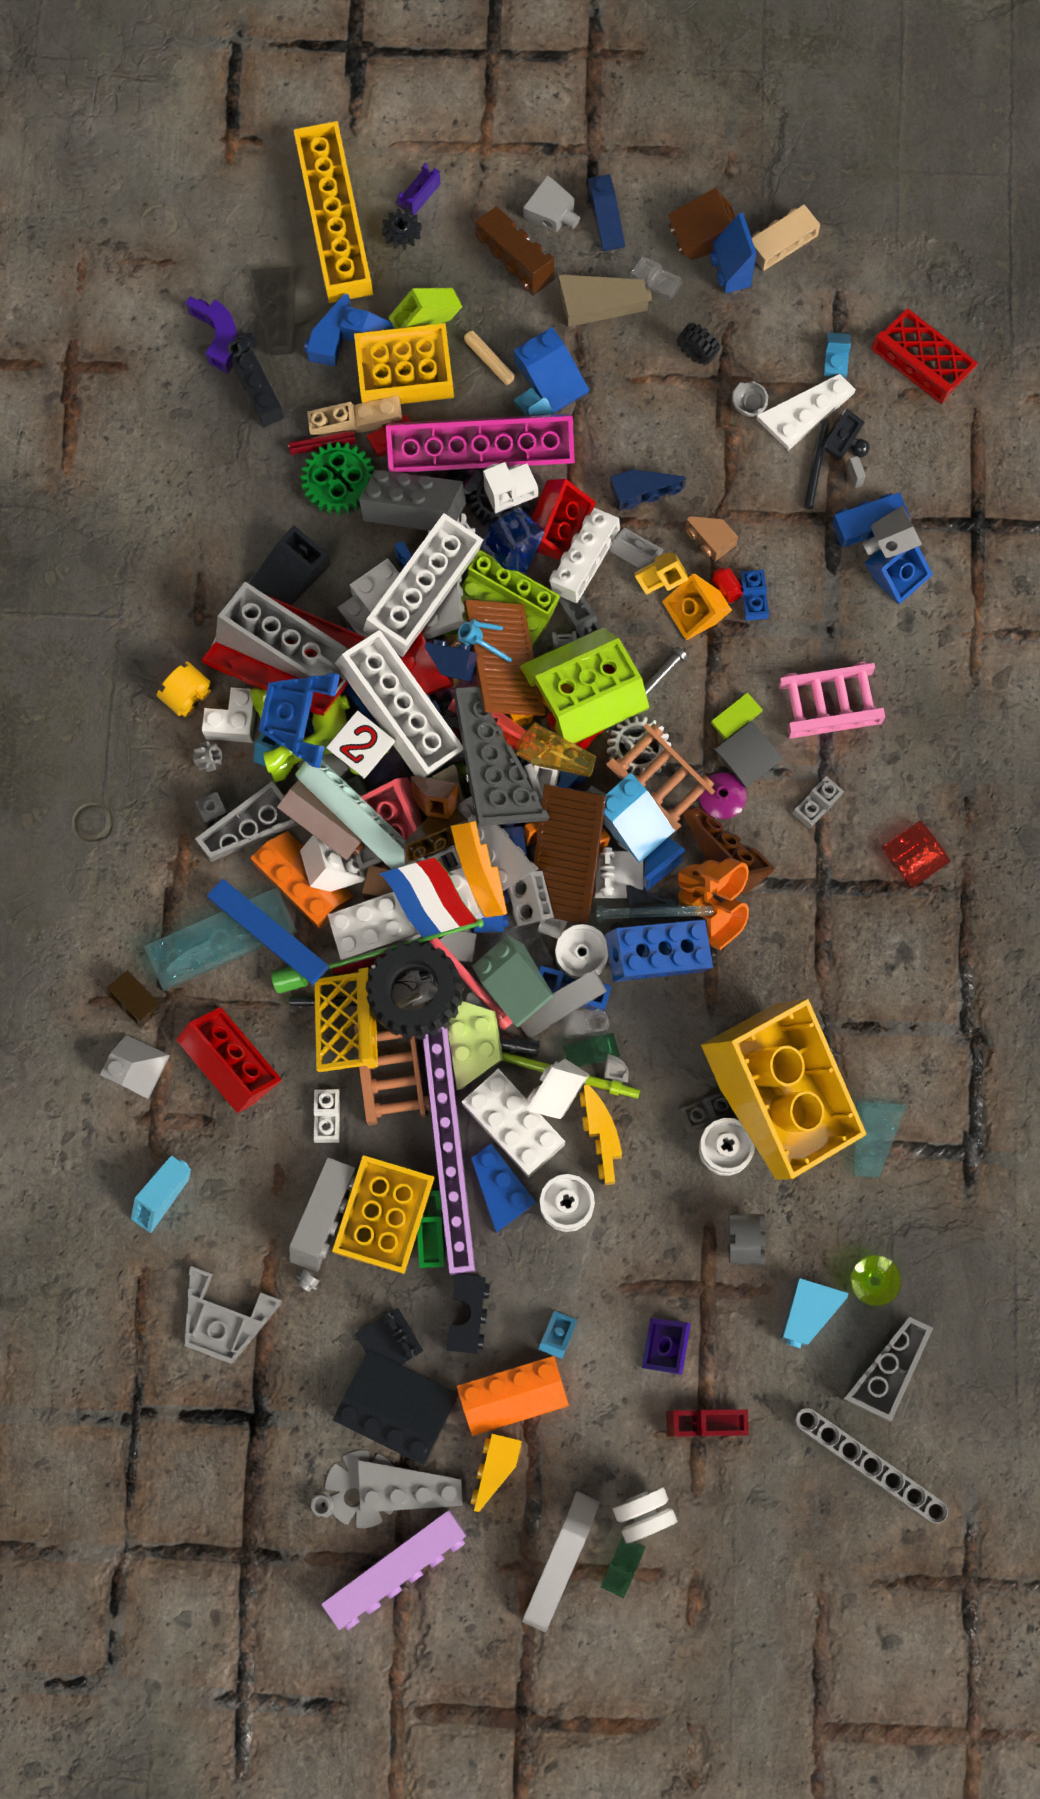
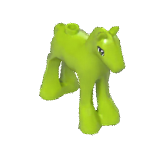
M259 687L251 688L252 702L261 718L267 691ZM340 694L324 716L313 713L312 724L315 732L304 738L303 742L324 746L323 755L333 754L326 747L348 722L345 710L350 709L347 695L342 696ZM279 746L263 753L269 773L271 772L275 783L285 780L292 767L298 762L303 761L302 758H298L284 746ZM349 767L350 771H351L353 774L359 775L358 773H356L353 769H351V768Z

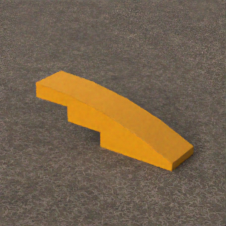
M476 821L452 825L451 830L465 877L485 918L506 915L507 910L498 867H491L487 844H480Z

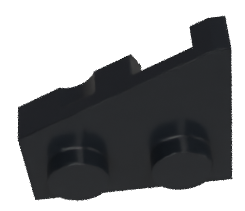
M626 885L630 927L679 922L677 902L640 890L634 886Z

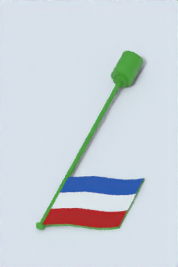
M436 857L379 873L393 889L406 917L422 936L411 941L422 943L473 927H483V920L480 918L476 919L463 902L448 871ZM411 941L404 942L405 945H411ZM394 945V946H390V948H391L392 951H393V950L397 949L398 946H397V945ZM389 947L328 964L329 969L384 954V951ZM289 966L272 971V982L279 994L308 985V982Z

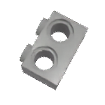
M535 871L507 888V893L511 898L513 906V917L517 922V926L530 925L554 918L543 871Z

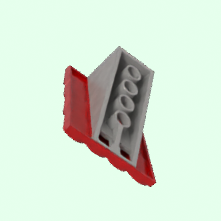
M244 582L217 616L216 641L202 658V663L230 677L233 676L266 691L268 683L303 679L329 673L338 674L340 677L335 696L313 692L310 712L324 716L349 684L335 662L344 652L367 637L265 595L247 582Z

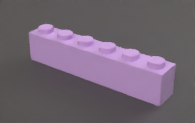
M448 1510L323 1602L322 1606L338 1630L345 1627L348 1631L360 1622L358 1616L366 1611L368 1615L381 1606L378 1601L386 1595L391 1599L402 1591L400 1585L405 1581L409 1580L410 1583H413L423 1575L421 1570L428 1564L433 1568L444 1560L442 1554L447 1550L451 1549L452 1552H455L465 1544L463 1538L467 1534L451 1511Z

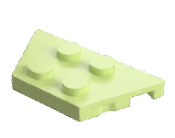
M464 1001L457 1008L459 1013L456 1018L452 1017L449 1020L450 1025L447 1027L457 1090L464 1089L466 1085L503 1060L496 1012Z

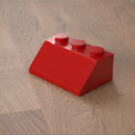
M566 478L547 480L523 542L536 552L561 561L563 553L569 551L574 535L581 531L586 515L591 514L596 502Z

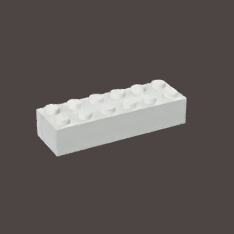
M443 513L368 616L363 631L371 636L380 630L395 652L403 657L476 556L483 539Z
M380 630L344 652L335 662L381 729L395 740L394 747L415 776L427 777L463 751L460 741Z
M463 868L448 872L463 902L476 919L484 918L465 877ZM394 892L328 914L341 961L422 937L406 917Z

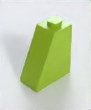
M412 288L391 313L389 319L394 329L441 324L451 321L462 308V305L453 288Z

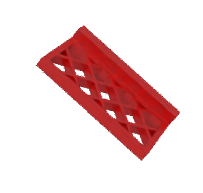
M908 308L884 332L881 331L876 336L871 347L872 351L941 405L947 400L949 394L978 365V362ZM907 317L914 323V327H903V320ZM890 333H900L901 341H895L888 335ZM904 333H915L916 341H905ZM920 333L929 334L932 337V341H921ZM906 347H917L918 355H912L907 351ZM922 347H933L934 355H923ZM938 347L947 348L950 355H939ZM924 361H935L936 369H930L925 365ZM940 361H951L952 369H941ZM956 361H963L969 367L967 369H957ZM942 375H953L954 382L952 384L948 383L942 378Z

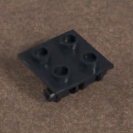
M399 1308L394 1309L355 1333L366 1354L368 1350H371L400 1365L423 1352L421 1345Z

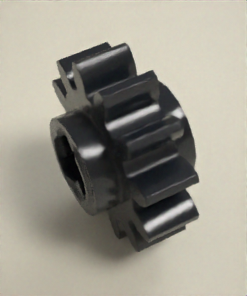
M397 209V215L395 216L389 212V220L383 219V228L381 229L382 236H385L386 244L393 242L394 249L400 244L404 250H406L407 243L415 246L414 238L420 239L419 231L422 230L417 215L410 217L409 210H406L405 214H401L400 209Z

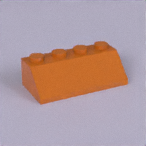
M287 831L267 841L250 859L253 865L321 930L329 922L328 914L342 910L354 896L345 887L331 892L310 887L300 853L303 846Z
M554 1356L457 1386L472 1436L569 1406Z

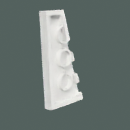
M838 374L757 415V420L789 451L819 425L820 421L826 419L855 393L856 389Z

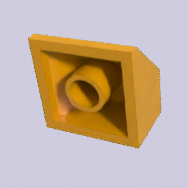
M696 574L689 576L686 582L678 586L662 601L685 640L716 625L732 611L722 593Z

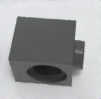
M217 792L195 802L208 829L228 814Z

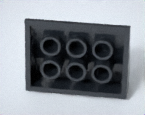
M368 1350L332 1421L425 1466L459 1393Z

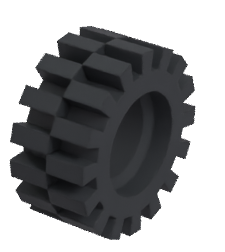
M688 323L677 337V345L681 347L680 350L685 352L688 358L691 357L698 364L702 365L703 363V365H707L719 352L720 344L717 343V338H713L714 335L712 333L709 334L707 332L708 329H703L699 324Z

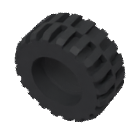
M411 941V945H405L404 942L397 944L398 948L393 951L389 947L384 951L386 955L383 958L377 957L374 961L375 968H370L368 973L370 980L366 982V991L368 992L366 997L372 1012L384 1028L389 1029L390 1033L396 1036L400 1034L405 1039H411L412 1036H416L419 1040L425 1039L426 1034L431 1033L432 1036L439 1034L438 1029L441 1027L446 1029L450 1025L449 1020L452 1017L456 1018L459 1013L458 1006L462 1005L463 997L461 992L463 991V986L454 962L450 957L446 956L442 949H435L433 944L425 942L424 945H420L419 941ZM415 970L426 971L432 974L436 979L438 990L434 999L427 1006L419 1010L410 1011L401 1009L395 1004L392 990L396 981L402 975Z

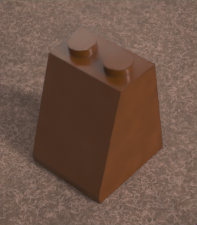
M717 188L668 214L671 221L669 228L679 241L676 243L681 255L685 254L690 260L709 255L712 252L714 241L736 217L731 203Z

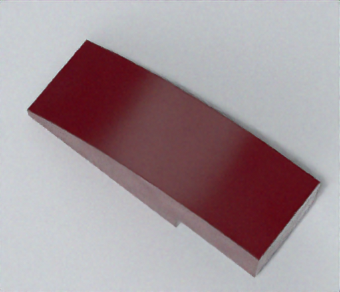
M748 1409L666 1411L667 1437L749 1435Z

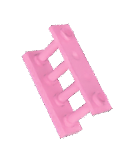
M858 662L852 667L802 675L797 673L784 675L780 679L779 690L788 688L794 720L789 723L787 729L789 739L882 724L885 719L884 708L877 709L873 705L868 676L874 672L875 664ZM858 677L864 709L853 713V710H850L844 679ZM835 681L841 710L839 715L830 716L827 714L821 683ZM812 685L818 715L815 717L816 719L806 720L803 717L798 687Z

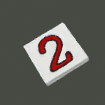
M357 711L326 748L365 779L395 743V740Z

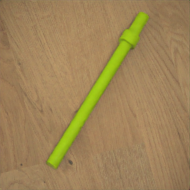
M502 1051L503 1062L539 1072H544L547 1067L551 1066V1064ZM589 1075L584 1083L607 1090L609 1094L616 1096L622 1094L638 1099L640 1089L622 1085L621 1081L614 1079L608 1081Z

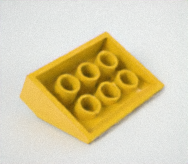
M445 323L354 334L362 403L392 396H398L400 404L454 398Z
M363 1155L332 1252L353 1260L405 1274L435 1177Z

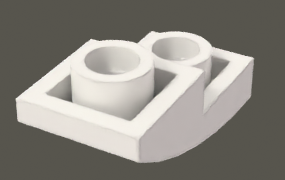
M339 1089L314 1090V1142L339 1143Z

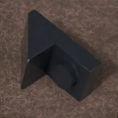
M454 469L450 470L444 479L463 481L465 501L469 503L471 493L478 488L479 482L484 476L478 470Z

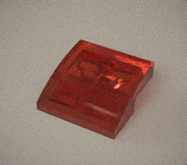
M920 820L881 847L892 866L898 869L909 888H914L951 862L936 838Z

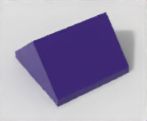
M650 1318L642 1368L682 1375L691 1323Z

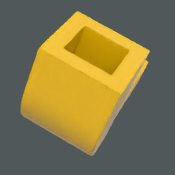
M672 552L655 557V562L635 572V577L646 595L662 586H665L667 591L688 580L686 570L677 555Z

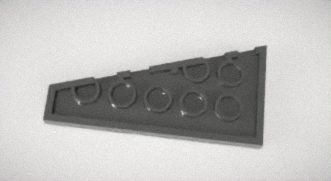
M455 688L453 693L477 826L548 821L550 817L538 801L539 797L536 791L532 790L527 780L528 776L511 745L507 744L503 736V730L500 725H497L491 713L484 712L480 688Z

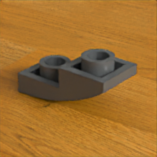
M722 1092L678 1110L687 1133L710 1125L713 1121L735 1114Z

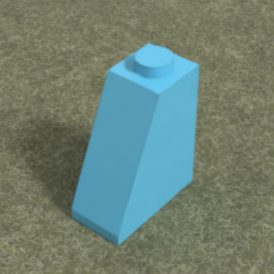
M170 1156L135 1197L131 1220L149 1233L154 1230L189 1181L191 1169L186 1162Z
M799 1278L796 1282L781 1336L782 1339L787 1340L786 1345L799 1349L801 1345H808L847 1299L848 1293Z

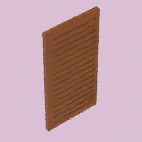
M465 600L464 606L467 622L475 619L478 622L503 626V630L480 628L483 633L482 640L512 658V662H508L480 644L472 645L473 652L478 653L475 666L484 712L544 716L545 710L541 692L537 685L530 686L520 668V665L534 659L524 605Z

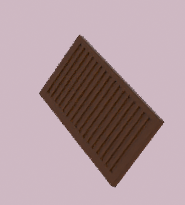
M544 784L541 806L543 810L547 811L550 818L548 821L539 822L534 864L538 867L537 871H543L554 919L589 925L606 795Z

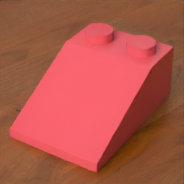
M408 777L394 779L361 796L405 840L422 824L419 806L412 799V787Z

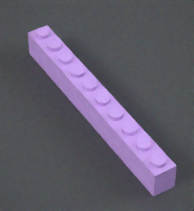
M441 1027L438 1029L439 1034L432 1036L431 1033L426 1034L423 1041L450 1275L475 1273L476 1271L448 1028Z

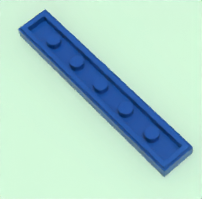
M222 879L207 895L211 902L312 986L329 969V966L226 880Z

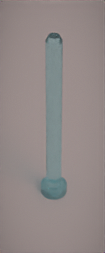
M603 905L596 906L597 923L611 918L709 916L713 914V907L620 909H604Z

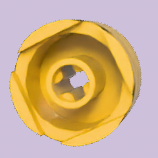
M188 661L185 662V668L180 665L167 677L162 684L166 687L163 692L160 690L157 692V697L178 716L183 715L185 718L194 711L195 707L193 705L199 699L201 701L206 699L211 692L209 689L210 680Z

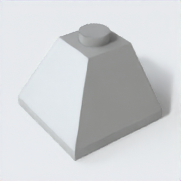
M126 1035L110 1053L100 1076L149 1100L170 1055Z

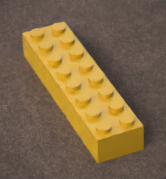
M338 121L294 129L329 303L338 302L344 294H349L350 299L373 295Z

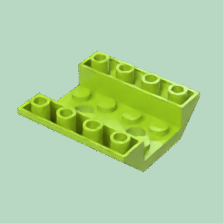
M479 550L468 567V577L461 586L463 589L461 603L463 605L465 600L523 604L532 649L547 627L560 599V595L482 550ZM466 612L462 613V617L465 619V622H467ZM459 629L444 633L443 635L450 636L458 634Z
M604 627L520 665L530 686L537 685L557 720L554 728L565 748L649 709L641 675L619 637ZM606 664L612 665L615 672L607 674L603 671L602 667ZM562 684H569L572 686L573 692L569 694L564 693L560 686Z

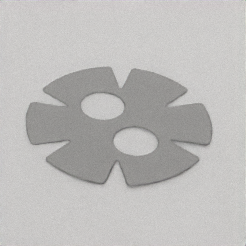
M360 1450L343 1456L348 1471L334 1464L325 1483L326 1490L340 1492L331 1496L336 1501L333 1515L339 1521L348 1525L356 1512L357 1528H369L382 1523L383 1520L379 1511L360 1513V1504L356 1507H350L344 1501V1495L347 1490L352 1488L359 1490L358 1460L369 1462V1451ZM377 1454L372 1462L393 1466L389 1460L380 1454ZM394 1510L385 1512L391 1515Z

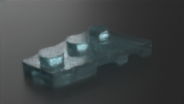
M860 1101L856 1103V1111L867 1135L855 1141L853 1176L880 1177L907 1105Z

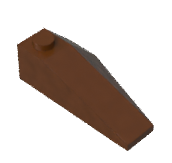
M700 807L683 812V816L706 860L721 862L726 858H732L748 866V880L739 895L749 892L775 870L755 848H752L750 851L740 843L741 838L736 834L733 836L723 831V825Z

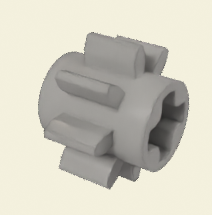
M208 741L200 743V747L194 749L193 761L195 765L199 767V770L206 769L207 772L216 770V766L222 764V751L217 747L216 743L212 745Z

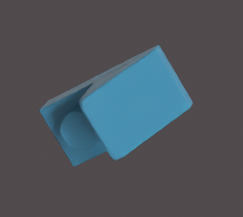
M827 332L824 376L834 377L840 374L843 378H847L849 351L851 348L850 334Z
M533 387L514 399V404L523 416L554 414L547 398L541 399Z
M554 1311L540 1343L539 1350L562 1359L577 1320Z

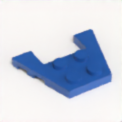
M329 673L322 676H310L303 679L268 683L259 731L279 745L289 749L298 758L308 762L310 766L320 768L324 746L303 742L313 692L335 696L340 675Z

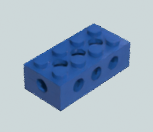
M705 920L616 928L605 934L613 982L696 974L713 968Z

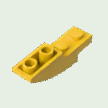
M584 1085V1092H579L581 1107H586L587 1116L582 1117L584 1131H589V1137L599 1136V1140H595L596 1155H601L602 1164L598 1165L599 1180L604 1179L605 1185L615 1184L613 1159L622 1158L619 1137L605 1104L590 1085Z

